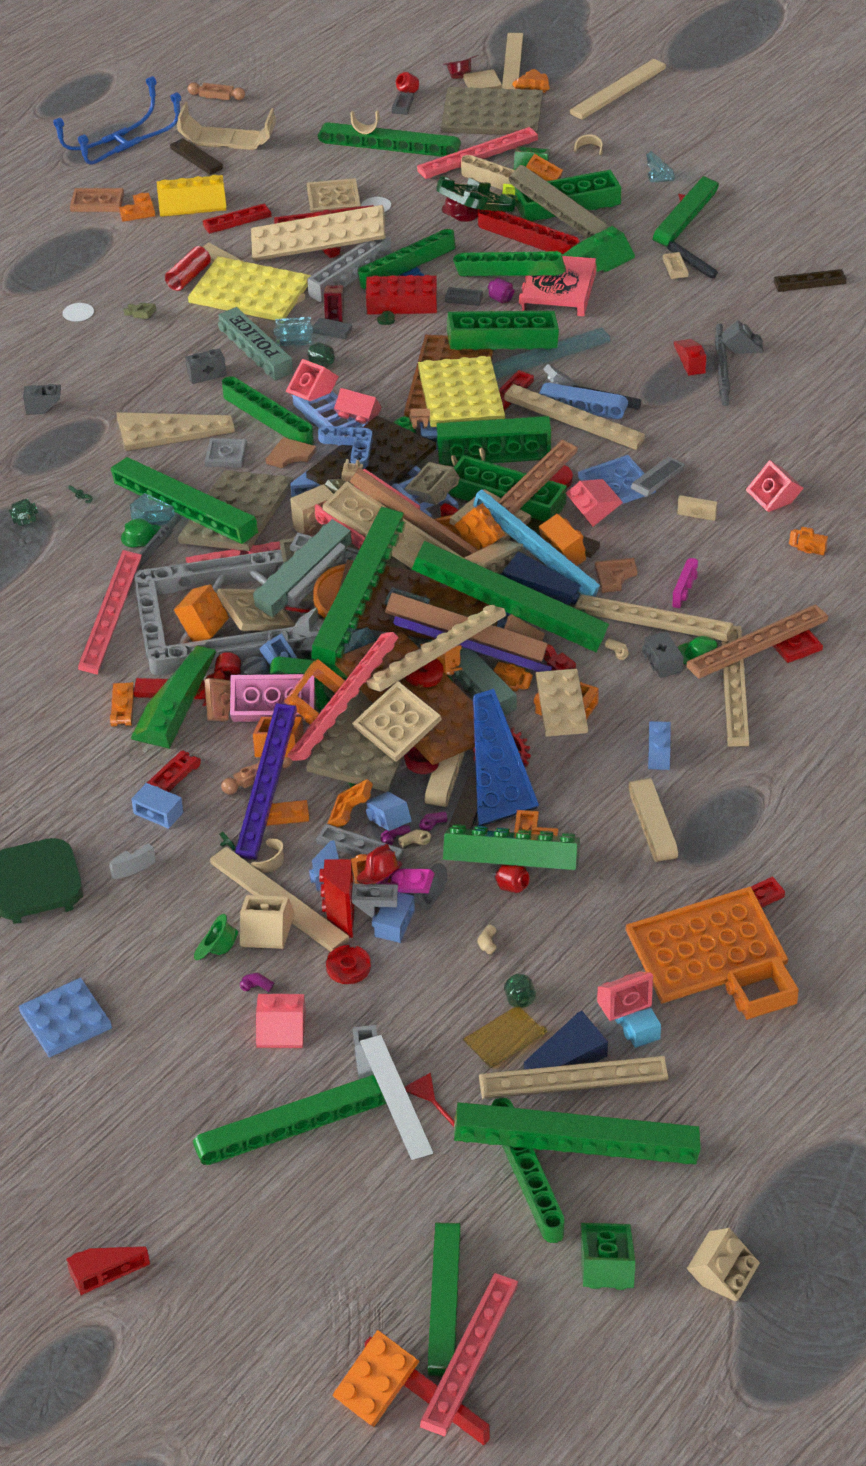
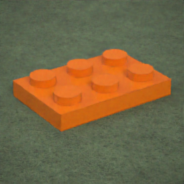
M377 1330L332 1396L369 1425L375 1427L420 1361Z

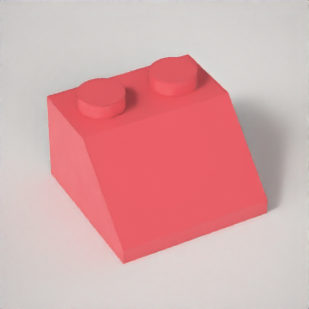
M302 359L286 392L307 401H313L331 393L339 376L323 366Z
M341 388L334 410L341 418L349 419L351 417L355 418V421L366 424V422H370L380 413L382 407L376 397Z
M769 460L747 487L746 491L766 511L771 512L791 504L804 488L781 466Z
M603 479L579 481L566 492V495L592 527L623 503Z
M639 971L598 986L597 1002L609 1021L652 1006V973Z
M258 994L256 1048H303L306 1018L304 994Z

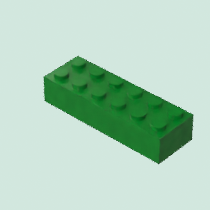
M611 169L546 181L586 210H597L621 204V186ZM515 188V196H517L516 207L523 219L533 222L535 220L556 217Z
M555 311L448 312L447 335L450 349L532 350L534 348L552 349L558 347L559 327Z
M549 416L436 423L438 463L445 466H454L451 459L452 455H455L458 461L463 455L482 460L479 452L480 448H483L485 452V462L489 463L540 461L551 451Z
M463 455L453 467L460 477L458 485L449 490L448 494L471 501L481 489H485L502 498L526 473ZM549 480L520 510L531 515V518L546 522L554 515L559 514L566 505L567 486Z
M454 824L453 827H449L444 833L443 860L576 870L579 864L580 837H575L574 833H562V836H555L550 831H540V834H531V830L519 829L516 833L509 832V828H496V831H491L485 826H475L474 829H466V825Z

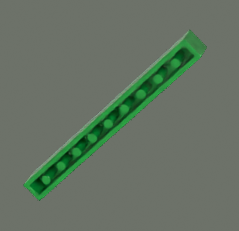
M126 457L111 467L115 484L240 544H243L259 533L255 516L138 461Z
M381 506L312 644V659H319L321 662L335 665L337 659L343 657L344 646L349 644L351 640L352 629L356 630L359 622L358 617L364 614L365 603L371 599L372 588L377 587L379 574H383L386 560L391 558L392 547L397 546L399 533H403L406 522L403 521V512Z
M426 541L423 542L411 569L489 605L504 608L505 612L596 653L609 626L608 623Z
M457 1102L455 1113L454 1141L466 1143L473 1142L694 1165L697 1164L701 1150L699 1126Z

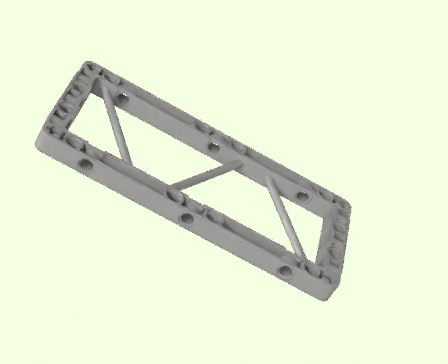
M281 549L150 568L136 572L134 576L135 590L150 672L154 675L174 673L197 645L216 650L209 668L215 666L216 658L224 652L236 654L240 658L241 663L251 656L264 658L259 649L266 642L281 633L291 649H299L308 637L292 633L293 627L189 642L190 637L185 632L178 644L166 646L157 595L194 589L209 584L212 585L216 593L223 585L257 580L263 585L270 575L275 574L283 564ZM298 604V605L295 607V608L305 609V608H304L303 606H301L300 604ZM364 628L352 629L351 640L344 647L373 643L378 640L381 634L388 632Z

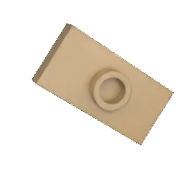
M680 252L663 254V261L671 279L688 277V270Z
M680 495L678 498L677 514L715 521L717 517V502Z

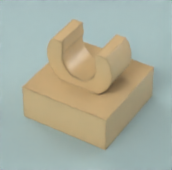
M346 459L342 471V480L350 481L358 468L363 470V464H360L359 460H356V464L349 463V459Z

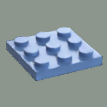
M629 455L578 472V478L581 481L603 479L621 499L622 504L644 497V495L631 489L632 483L645 473Z
M81 978L19 1005L21 1015L49 1058L112 1029L110 1020Z

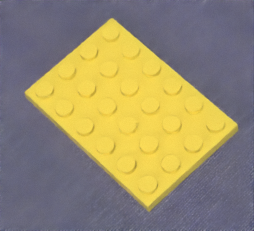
M217 256L189 294L188 302L227 311L237 307L246 315L284 322L297 303L298 297L308 287L307 279L311 275Z
M463 357L452 360L443 359L418 362L426 407L430 409L429 421L431 427H436V423L505 419L491 357Z

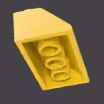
M223 175L156 181L160 217L227 210Z

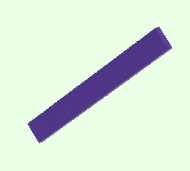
M395 616L393 622L396 626L433 638H437L439 634L446 633ZM465 640L459 644L463 648L537 672L551 671L552 669L550 666L470 640Z
M275 704L235 853L241 858L257 860L297 713V707L294 705Z

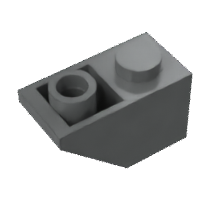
M736 321L722 333L724 345L735 354L762 353L764 351L761 336L755 335L748 325H743L740 321Z
M61 384L24 386L23 400L26 415L45 414L60 399Z

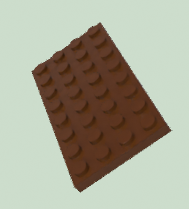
M347 559L340 588L354 560ZM386 566L383 574H379L377 587L372 588L373 592L370 601L365 603L364 614L358 617L357 627L388 633L403 631L407 636L435 640L436 638L393 624L395 616L385 613L391 593L466 617L480 613L489 604L414 570ZM498 621L492 625L497 627Z

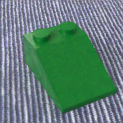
M518 146L515 150L513 170H516L520 165L526 167L534 154L549 162L550 149Z
M581 1223L583 1287L591 1289L607 1287L618 1290L634 1288L635 1254L631 1224Z

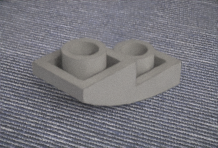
M147 843L132 855L124 851L119 856H116L109 862L112 878L127 877L156 862L154 847Z

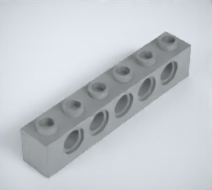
M386 236V239L363 242L307 279L309 296L319 302H323L324 290L327 285H343L345 287L359 278L358 269L392 253L391 238Z

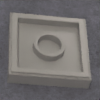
M210 438L205 458V467L242 468L247 448V439Z

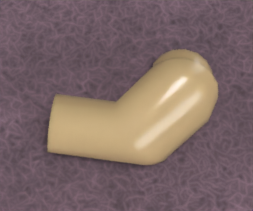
M610 638L607 639L605 647L614 650L619 660H624L628 657L629 651L626 644Z
M415 829L398 838V843L402 848L412 843L426 845L431 840V834L428 831Z
M487 925L477 940L481 950H485L487 954H492L497 948L492 940L497 930L492 925Z

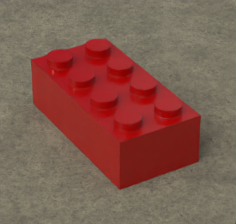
M392 275L386 277H367V315H379L384 311H391L393 314L437 313V276Z

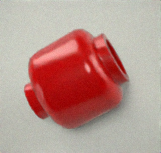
M403 72L396 78V87L400 92L415 93L419 89V79L409 72Z
M224 652L216 658L214 672L220 670L225 675L223 680H231V675H240L241 660L234 653Z
M503 864L496 871L495 879L501 890L520 893L528 886L530 876L524 866Z

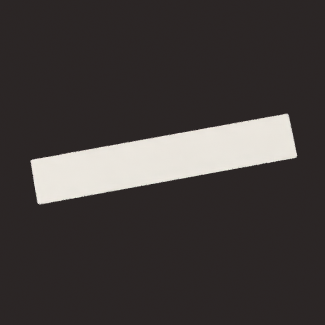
M379 1035L361 1040V1046L411 1160L433 1154L382 1036Z

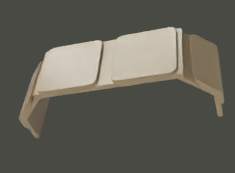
M185 102L178 116L177 129L186 139L191 140L192 144L197 146H226L235 149L254 150L270 138L276 124V115H274V108H271L265 122V128L261 131L204 127L189 115L188 103Z

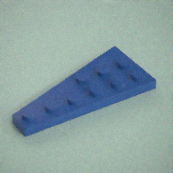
M491 689L475 694L473 696L477 813L478 826H484L517 814V810L530 811L539 807V803L495 690Z

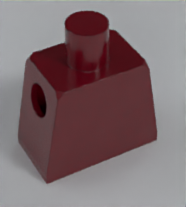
M327 285L325 287V319L343 322V285Z

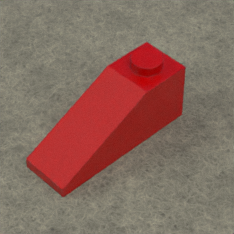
M692 339L674 341V347L687 375L706 373V354L702 345Z
M146 1246L89 1248L66 1258L69 1273L80 1295L150 1265Z

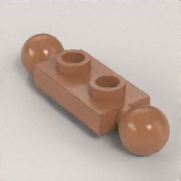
M196 82L188 85V92L191 95L199 93L200 97L218 98L221 100H230L231 96L236 100H242L245 97V91L240 87L234 89V86L203 83L202 86H199Z
M284 757L282 768H288L293 761L289 757ZM260 760L253 766L242 768L240 772L233 775L234 778L223 780L221 784L223 792L231 795L238 790L239 786L247 788L253 785Z

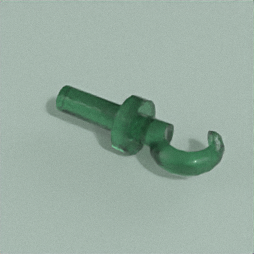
M72 485L68 486V489L75 493L76 498H88L89 500H86L85 503L92 502L93 498L91 495L83 494V490H77Z

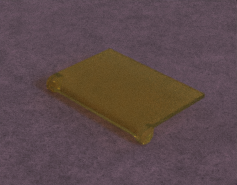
M517 1005L465 1037L463 1041L490 1068H493L548 1032L543 1025L540 1027Z

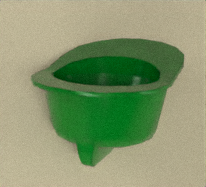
M133 519L125 524V531L121 535V541L127 547L146 546L161 527L151 525L145 519Z
M698 636L689 643L679 645L678 649L684 657L683 664H687V661L718 648V643L711 637Z
M221 914L216 918L209 932L198 945L194 953L196 961L204 958L208 953L221 955L232 948L238 936V930L227 923L226 914Z

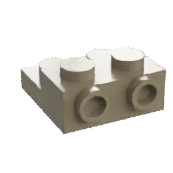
M428 462L405 489L408 494L420 496L424 502L437 505L446 498L449 490L458 485L460 477L453 467Z

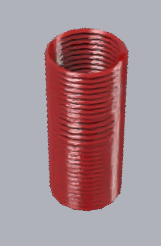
M195 246L165 274L167 285L175 291L182 290L210 264L211 256L209 252L201 246Z

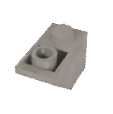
M376 1025L352 1028L358 1079L374 1074L360 1041L377 1036Z

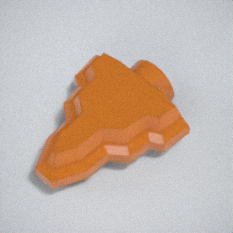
M536 69L526 72L525 75L516 79L512 84L515 89L543 90V93L550 89L547 75L545 73L541 74Z

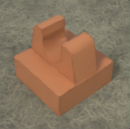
M411 409L409 419L412 427L416 429L417 422H422L423 429L427 428L430 409Z

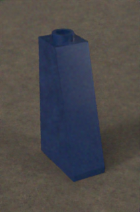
M519 551L501 574L568 606L571 604L575 605L581 595L578 593L581 585Z
M580 1011L524 1061V1070L595 1063L608 1056V1041L584 1012Z

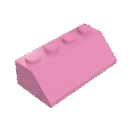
M304 674L231 675L230 716L232 721L259 722L261 717H272L275 704H286L284 700ZM312 675L297 696L316 710L315 677ZM296 713V717H302L299 713Z

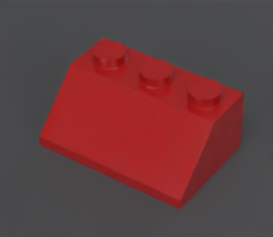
M324 859V869L319 871L320 882H324V884H321V897H325V899H322V912H326L327 920L347 934L349 938H353L355 905L352 903V860Z

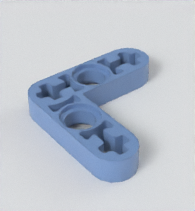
M323 426L319 428L318 439L321 443L353 445L351 463L356 464V460H359L360 464H363V469L368 466L373 442L370 429Z

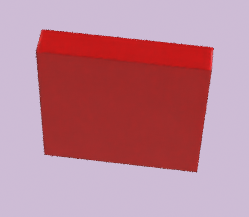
M806 630L773 645L787 663L823 650L822 643L810 630Z

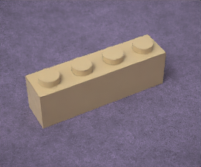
M502 539L464 559L497 574H501L518 551L523 552V544Z

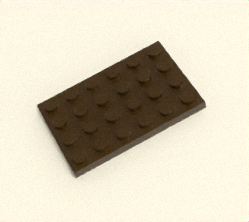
M378 415L362 427L370 429L373 438L368 466L365 469L390 486L436 450L435 442ZM339 445L306 472V478L320 485H325L328 479L342 480V471L346 459H349V463H351L353 445Z

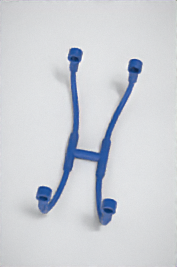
M153 76L146 79L151 97L150 108L141 120L128 128L125 127L91 144H88V137L83 134L78 137V142L81 146H69L63 140L64 121L62 118L59 117L53 120L61 145L68 150H81L85 162L93 165L114 153H119L140 143L144 139L159 135L173 128L178 121L181 96L178 92L170 96L174 105V113H176L175 119L170 125L129 141L122 136L144 123L154 109L155 85L157 82ZM114 139L121 143L95 160L90 161L88 159L89 148L106 144Z

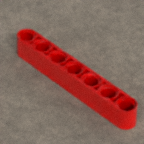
M478 209L479 228L547 252L557 251L563 255L580 243L579 238L503 211Z

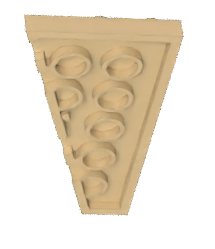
M116 412L125 451L235 432L231 415Z

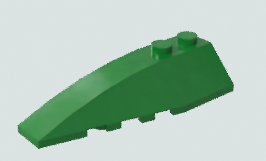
M614 226L608 227L585 239L562 255L596 258V272L601 270L603 272L610 271L635 258V254L625 234Z
M198 645L194 648L147 704L131 736L132 740L170 749L216 654L215 649Z

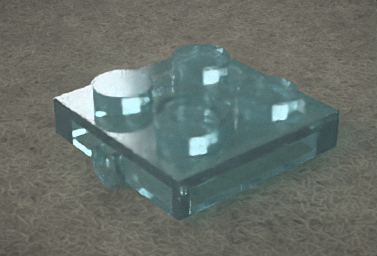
M311 317L275 319L274 335H276V344L278 346L312 344L311 333H313V325H311Z

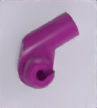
M446 811L426 814L419 823L420 829L431 831L437 823L447 822Z
M402 825L391 831L385 830L381 834V842L393 845L394 838L397 835L404 836L410 832V825Z
M255 972L245 975L239 986L243 991H249L250 988L260 986L267 992H270L275 983L262 974Z

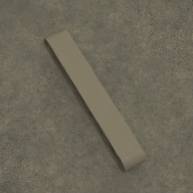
M520 165L508 178L515 188L586 238L609 227L605 222L523 165Z

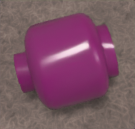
M501 277L492 280L488 285L489 297L499 303L509 302L514 296L513 284Z

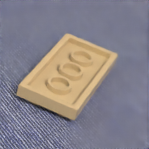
M577 669L536 672L545 736L588 733Z

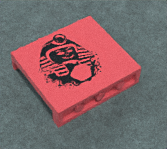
M562 256L566 266L564 273L560 275L525 276L526 282H523L522 293L519 295V304H522V311H525L527 303L577 307V316H585L596 275V258Z

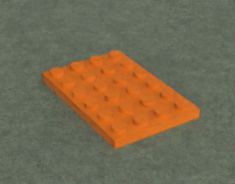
M751 887L626 924L625 928L645 971L651 972L653 975V988L661 1004L723 985L728 980V971L777 956L780 957L784 965L788 963V958Z

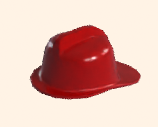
M383 844L367 854L366 868L357 876V881L361 884L377 883L387 878L396 869L400 868L403 863L397 861L394 851L390 849L388 844Z

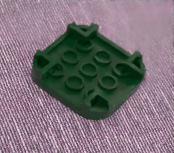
M440 176L437 182V192L471 208L513 212L516 206L517 196L503 193L499 195L490 191L491 183L479 182L474 178H468L467 184L455 183L454 180L446 176Z
M49 838L0 850V917L13 920V924L22 923L21 917L61 907L65 908V912L74 909L73 905L80 898H83L81 878L73 850L66 841Z

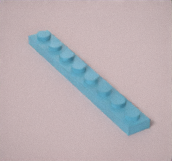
M482 489L476 494L473 503L474 507L483 503L489 509L497 524L518 543L523 544L525 549L550 569L581 585L578 592L583 595L596 597L600 585L593 578L589 577L578 566L552 547L550 543L542 539L535 531L531 530L504 506L500 505L492 496Z

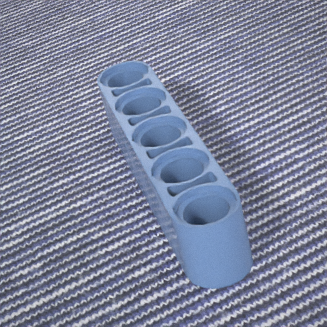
M545 383L539 391L541 395L600 417L620 419L623 417L628 406L627 398L622 395Z

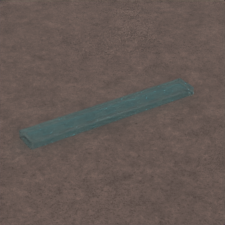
M601 327L558 341L557 348H537L494 362L492 365L495 377L498 379L516 373L518 370L522 371L610 342V336Z

